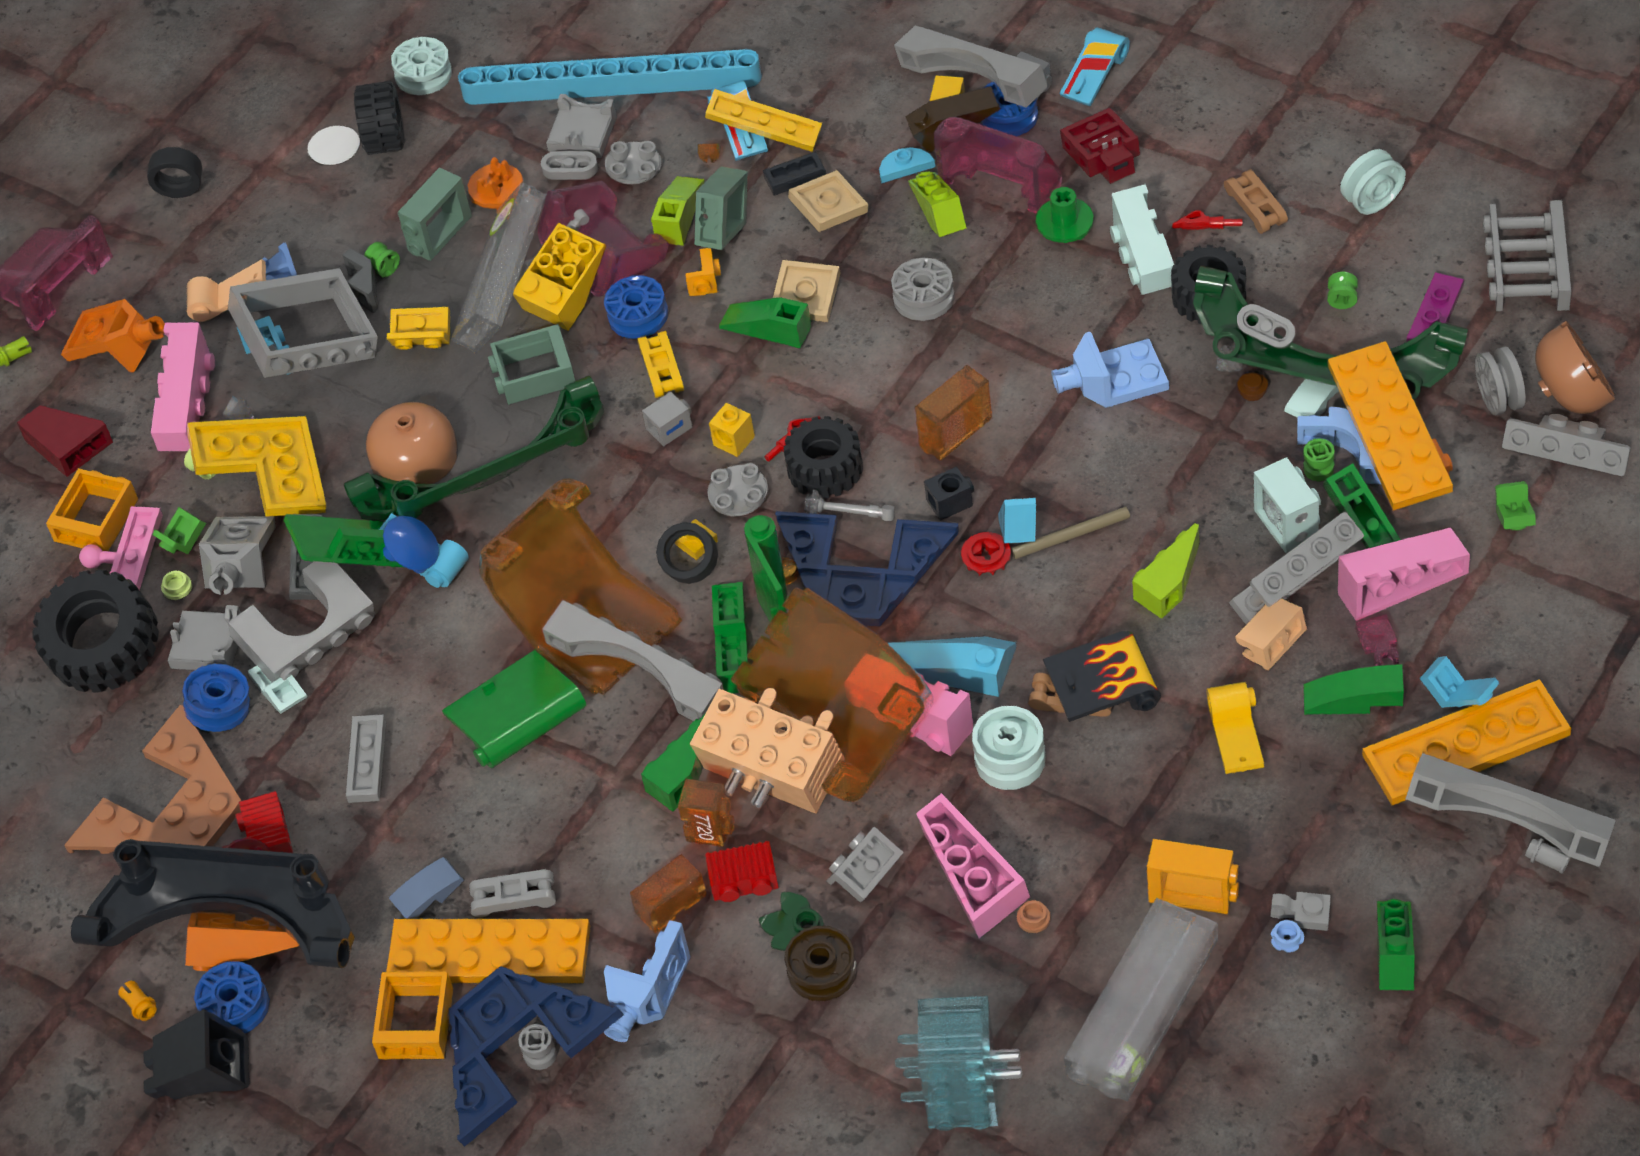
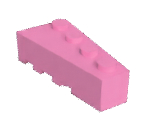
M165 323L164 334L168 337V345H163L161 349L164 373H158L157 384L160 398H155L151 435L158 451H188L190 445L187 435V423L199 422L200 416H203L205 413L204 397L205 393H209L210 390L209 374L210 371L214 370L215 357L208 349L199 323Z
M1447 528L1339 556L1338 595L1354 619L1358 621L1468 574L1470 554L1452 528Z
M870 654L862 660L845 680L848 699L855 706L870 710L883 722L893 723L900 727L906 735L910 737L916 736L937 752L942 751L952 756L973 731L970 694L968 692L960 690L957 694L948 691L949 686L939 681L935 685L929 684L924 680L923 675L914 671L906 675L900 666Z
M942 793L916 813L921 828L979 939L1030 898L1025 880Z

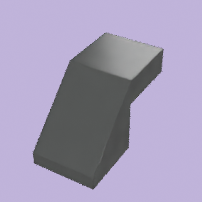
M350 248L343 254L347 272L352 276L348 284L359 304L374 313L378 310L377 279L372 262L367 257Z

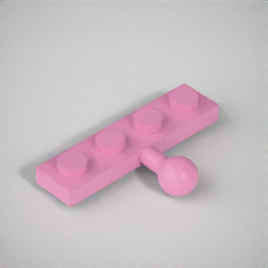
M131 506L117 552L102 551L97 545H87L82 548L79 554L82 565L93 569L99 567L102 563L113 564L111 572L122 574L125 579H130L140 590L156 539L152 534L155 529H159L163 514L161 509Z

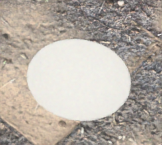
M327 127L317 132L311 138L308 144V153L314 161L320 164H339L350 159L357 152L360 139L358 134L349 127Z

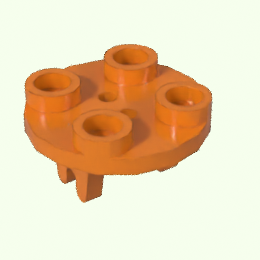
M493 157L490 165L478 169L470 177L467 185L470 201L483 208L501 211L510 199L514 198L515 201L521 195L524 188L522 174L517 168L509 165L506 160L499 163L498 159Z

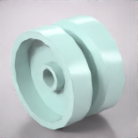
M1000 706L987 711L978 719L973 728L972 735L974 760L979 776L986 783L1002 790H1017L1030 785L1040 777L1045 767L1044 734L1040 721L1034 714L1018 706Z

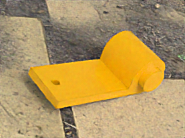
M1246 682L1207 688L1209 712L1225 774L1264 768V761L1251 716V707L1256 706L1253 687L1247 688Z

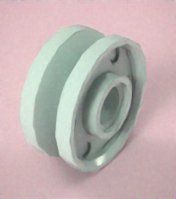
M416 37L404 41L394 50L391 56L395 81L399 88L408 94L426 95L439 91L448 84L452 76L448 49L444 43L435 38Z
M1381 149L1371 150L1351 164L1341 181L1340 192L1360 213L1366 215L1373 214L1385 208L1396 198L1405 182L1406 172L1398 162L1392 159L1387 151Z

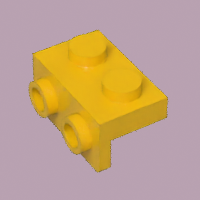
M448 307L391 309L390 333H387V340L396 349L401 350L412 349L413 345H424L425 348L436 349L440 348L441 344H450V309Z

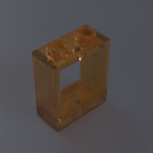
M966 365L915 406L918 443L925 453L932 454L941 461L992 419L989 380L970 366Z

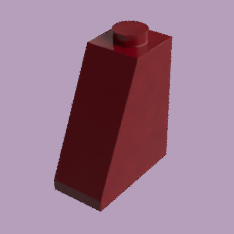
M41 405L17 422L24 440L66 477L113 443L108 428L103 421Z

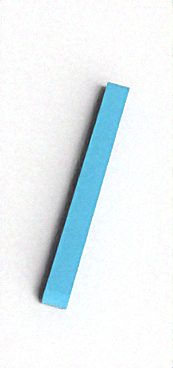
M749 49L469 67L462 70L458 76L464 101L474 105L558 99L560 94H566L570 98L710 90L741 81L745 82L746 87H752L757 85L762 78L758 54Z

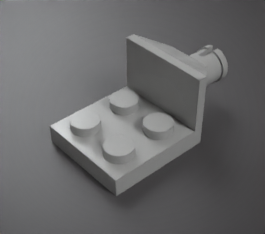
M274 516L215 517L199 543L205 588H211L214 593L221 595L223 589L225 595L230 593L233 588H265L266 583L261 552L276 528Z

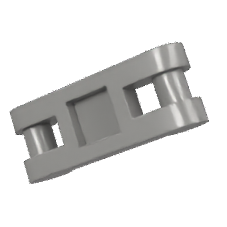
M545 869L472 881L469 884L470 895L474 899L471 903L472 916L483 918L492 912L531 906L542 908L553 906L556 902L555 892L551 890V886L554 884L553 872ZM529 887H538V890L529 891ZM489 893H495V897L486 898Z

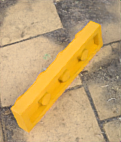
M716 89L713 91L705 114L707 119L811 152L814 150L822 127L820 122Z

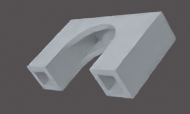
M314 561L303 569L305 586L328 611L322 625L313 632L301 636L283 634L276 630L254 605L228 622L230 637L254 664L261 669L271 683L279 678L286 680L291 675L295 678L301 669L308 664L313 665L317 663L326 651L333 646L338 647L342 645L350 634L357 629H364L374 618L373 602L337 563Z

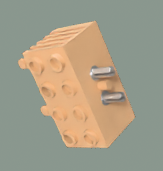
M767 688L759 702L756 695L752 693L742 698L718 689L690 742V746L704 769L729 778L722 792L725 795L732 796L738 784L741 783V787L746 791L752 792L753 789L757 790L750 802L754 807L760 808L768 794L817 814L845 759L843 753H840L841 749L838 748V743H835L836 739L833 738V734L827 731L834 718L832 712L828 710L823 711L817 723L813 726L814 721L810 716H804L801 720H797L770 709L777 696L773 688ZM781 727H787V730L785 731V730L780 729V728H781Z

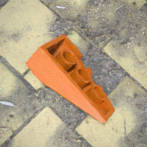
M195 912L191 913L187 928L185 966H193V969L197 971H209L212 967L224 962H241L298 947L299 945L287 932L277 925H269V922L263 918L253 917L241 922L235 920V914Z

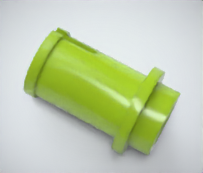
M24 336L3 347L0 346V367L3 365L8 367L10 366L9 362L32 353V349L30 346H27L29 343Z

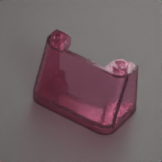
M957 117L943 120L934 132L938 175L947 184L952 185L954 177L959 175H965L966 178L971 179L975 172L980 170L1022 184V197L1029 198L1027 203L1028 211L1037 214L1041 206L1050 201L1052 191L1059 188L1062 183L1061 169L1038 143Z
M603 181L548 191L538 226V238L542 246L556 225L560 223L567 226L571 220L575 219L574 213L579 209H583L588 215L589 222L585 225H580L578 232L606 245L590 289L594 296H605L611 285L620 279L641 275L664 260L669 243L661 235L654 233L646 236L643 244L614 216L617 198Z

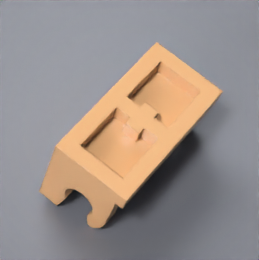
M1282 598L1270 607L1264 605L1235 636L1238 644L1248 648L1243 651L1242 655L1269 671L1307 630L1302 607Z

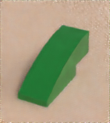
M1402 664L1380 665L1343 671L1304 684V715L1370 714V706H1403Z

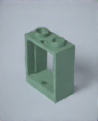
M720 166L696 191L694 245L722 250L745 226L748 171ZM703 214H707L708 219L704 218Z
M440 167L397 212L408 251L414 256H421L429 261L439 253L472 217L462 177ZM441 207L442 211L426 226V222Z
M558 324L490 343L493 355L488 356L492 374L498 372L499 377L494 378L498 394L505 393L508 405L562 390L565 385L575 382L573 369ZM550 352L554 353L558 367L511 381L508 380L504 365Z

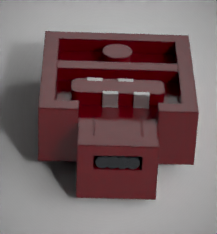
M1110 107L1060 129L1062 147L1089 177L1101 173L1111 184L1135 173L1134 157L1140 155L1138 137Z

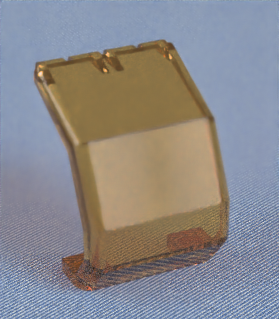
M562 479L552 485L484 546L480 553L479 574L494 601L537 652L592 694L600 693L604 695L620 680L617 675L624 677L637 664L607 655L571 657L547 644L542 628L562 600L572 605L574 603L582 605L588 610L589 614L597 618H607L616 628L623 632L631 631L635 633L644 643L650 646L653 644L658 645L663 640L660 635L668 636L682 622V619L676 607L624 570L583 521L576 507L591 494L587 484L574 479Z
M795 587L782 605L789 609V612L786 613L781 610L777 612L765 629V633L770 636V639L760 636L747 655V658L754 660L753 663L743 661L732 676L731 681L737 685V690L740 694L757 704L767 688L775 689L777 696L770 709L797 720H801L804 716H810L814 721L813 726H815L823 711H831L834 718L827 731L833 734V738L836 739L835 743H838V748L841 749L840 753H843L845 759L844 761H838L821 786L826 793L843 801L854 802L861 799L874 788L933 706L934 697L923 678L879 634L811 589L805 588L802 590Z

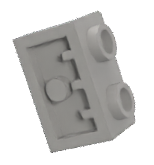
M875 827L867 834L860 831L848 845L853 849L849 855L844 857L841 854L828 868L833 873L826 881L830 885L835 881L838 882L860 903L904 853Z

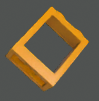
M78 468L46 525L54 542L78 548L92 544L100 547L102 551H109L128 518L131 506H135L138 497L132 482L124 477L116 478L95 470L87 471ZM89 494L115 500L101 526L74 520Z
M1153 839L1147 864L1149 902L1228 914L1230 903L1237 902L1239 882H1237L1239 865L1233 864V851Z
M436 969L427 970L426 972H409L406 970L382 972L372 1039L378 1059H445L449 1028L448 1009L451 1007L453 986L448 972ZM395 996H439L435 1031H391Z

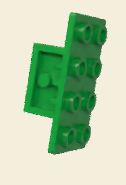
M286 514L284 518L291 538L301 559L304 561L403 567L396 561H389L383 554V548L385 547L383 540L384 530H379L384 523L383 521Z

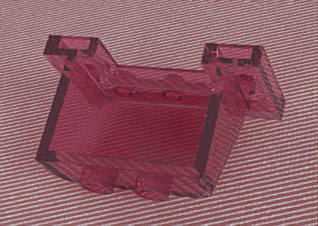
M89 215L76 229L42 227L0 266V297L21 308L28 327L38 331L56 313L49 293L76 266L82 262L85 270L95 275L113 257L99 220Z

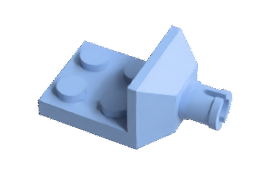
M1087 332L1073 353V364L1051 371L1052 380L1058 394L1069 389L1080 388L1083 396L1106 408L1169 390V381L1150 339L1099 352L1092 333Z
M669 920L665 931H660L656 939L654 955L652 959H647L642 975L606 965L604 976L610 1007H618L624 1014L604 1031V1034L618 1042H626L635 1022L644 1025L663 1019L691 958L682 923Z

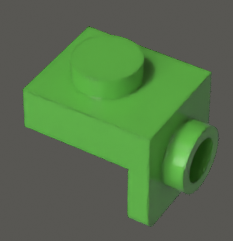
M1525 481L1495 486L1496 513L1504 529L1522 530L1526 526L1536 525L1535 512L1528 501V485Z
M178 507L164 533L155 529L152 535L161 540L159 546L173 554L177 550L189 554L206 523Z

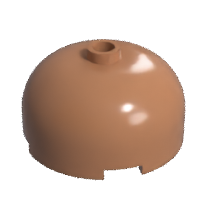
M1565 321L1545 334L1537 346L1535 362L1542 378L1538 384L1547 397L1553 395L1556 401L1568 411L1578 414L1592 413L1614 401L1615 397L1613 395L1615 394L1595 359L1593 360L1585 346H1582L1583 341L1572 326Z
M406 402L388 408L374 420L367 434L366 452L371 469L375 475L394 481L410 480L415 484H434L445 477L453 468L457 460V440L450 421L441 411L428 404Z

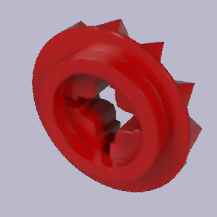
M982 532L975 534L967 539L962 546V563H965L968 571L974 570L979 576L983 572H989L994 575L996 570H1004L1006 563L1010 561L1009 543H1004L1003 537L996 533ZM982 548H985L988 554L991 555L990 560L982 556Z

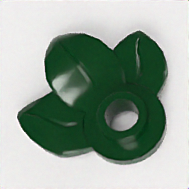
M792 892L781 893L782 910L764 915L758 920L762 929L770 936H774L771 941V948L781 951L786 950L792 937L807 929L803 928V926L807 924L812 925L811 927L824 926L821 915L810 909L809 901L802 895Z

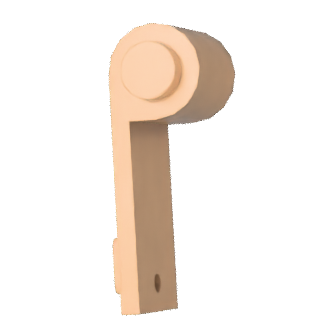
M261 259L219 284L208 277L192 278L187 284L188 316L193 320L205 322L228 310L230 286L266 281V262Z

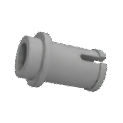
M1533 838L1525 854V857L1530 858L1531 863L1534 864L1537 861L1559 871L1561 874L1565 871L1571 858L1561 850L1545 844L1542 838L1540 840Z

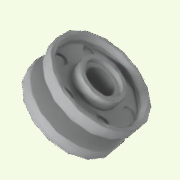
M925 257L911 259L901 264L894 271L891 279L894 306L901 315L911 320H932L944 315L952 307L955 298L952 273L946 264L936 259Z
M1503 346L1495 350L1494 358L1489 352L1478 353L1475 358L1476 378L1483 401L1492 415L1504 414L1506 403L1512 410L1523 408L1526 398L1525 386L1521 370L1513 352L1508 347Z

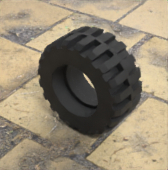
M97 569L93 574L90 570L81 571L79 576L75 578L71 575L63 579L64 583L59 587L55 585L49 591L51 595L48 598L44 597L39 604L41 612L35 613L33 623L36 627L33 628L32 635L33 640L36 642L35 648L39 656L62 683L68 687L73 686L78 691L87 692L90 688L93 693L104 692L105 687H109L111 690L121 687V682L133 680L135 678L134 673L139 669L141 671L144 670L148 665L147 657H152L156 650L153 642H157L159 637V630L156 628L158 621L151 605L130 579H125L122 574L117 572H111L110 574L107 570ZM101 613L119 614V621L114 633L104 643L90 649L73 648L75 634L86 620Z

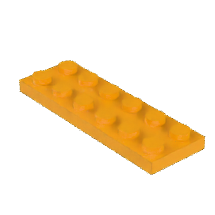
M1384 341L1328 359V368L1393 511L1453 492V484L1387 342Z
M1539 679L1493 697L1483 705H1472L1362 749V756L1393 806L1406 800L1413 773L1422 753L1479 772L1568 737L1571 734V727Z
M394 919L386 972H393L395 970L426 972L427 970L436 969L448 972L451 983H480L502 966L513 970L516 974H525L533 977L542 983H584L590 934L589 919Z

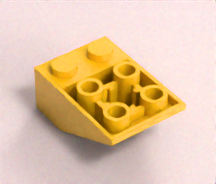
M558 223L512 291L513 296L523 310L550 323L558 324L559 327L569 331L585 306L606 245Z

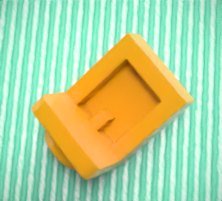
M711 248L700 249L702 271L685 274L689 296L718 292L716 276H721L719 258L713 259Z

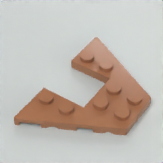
M179 705L142 751L145 758L187 778L186 783L153 823L103 797L65 843L64 846L67 852L74 853V850H99L101 854H109L114 851L118 844L129 839L213 847L234 821L236 814L241 812L239 806L241 799L197 728L186 718L182 705Z

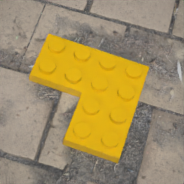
M306 416L187 423V435L196 475L256 472L265 517L284 516L286 514L325 513L326 501Z

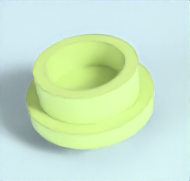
M181 571L167 573L161 584L163 595L171 600L184 598L192 589L191 579Z

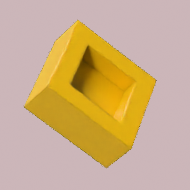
M696 519L691 522L704 528L710 533L715 542H718L717 534ZM686 535L675 541L676 546L695 560H698L705 553L703 543L695 536Z

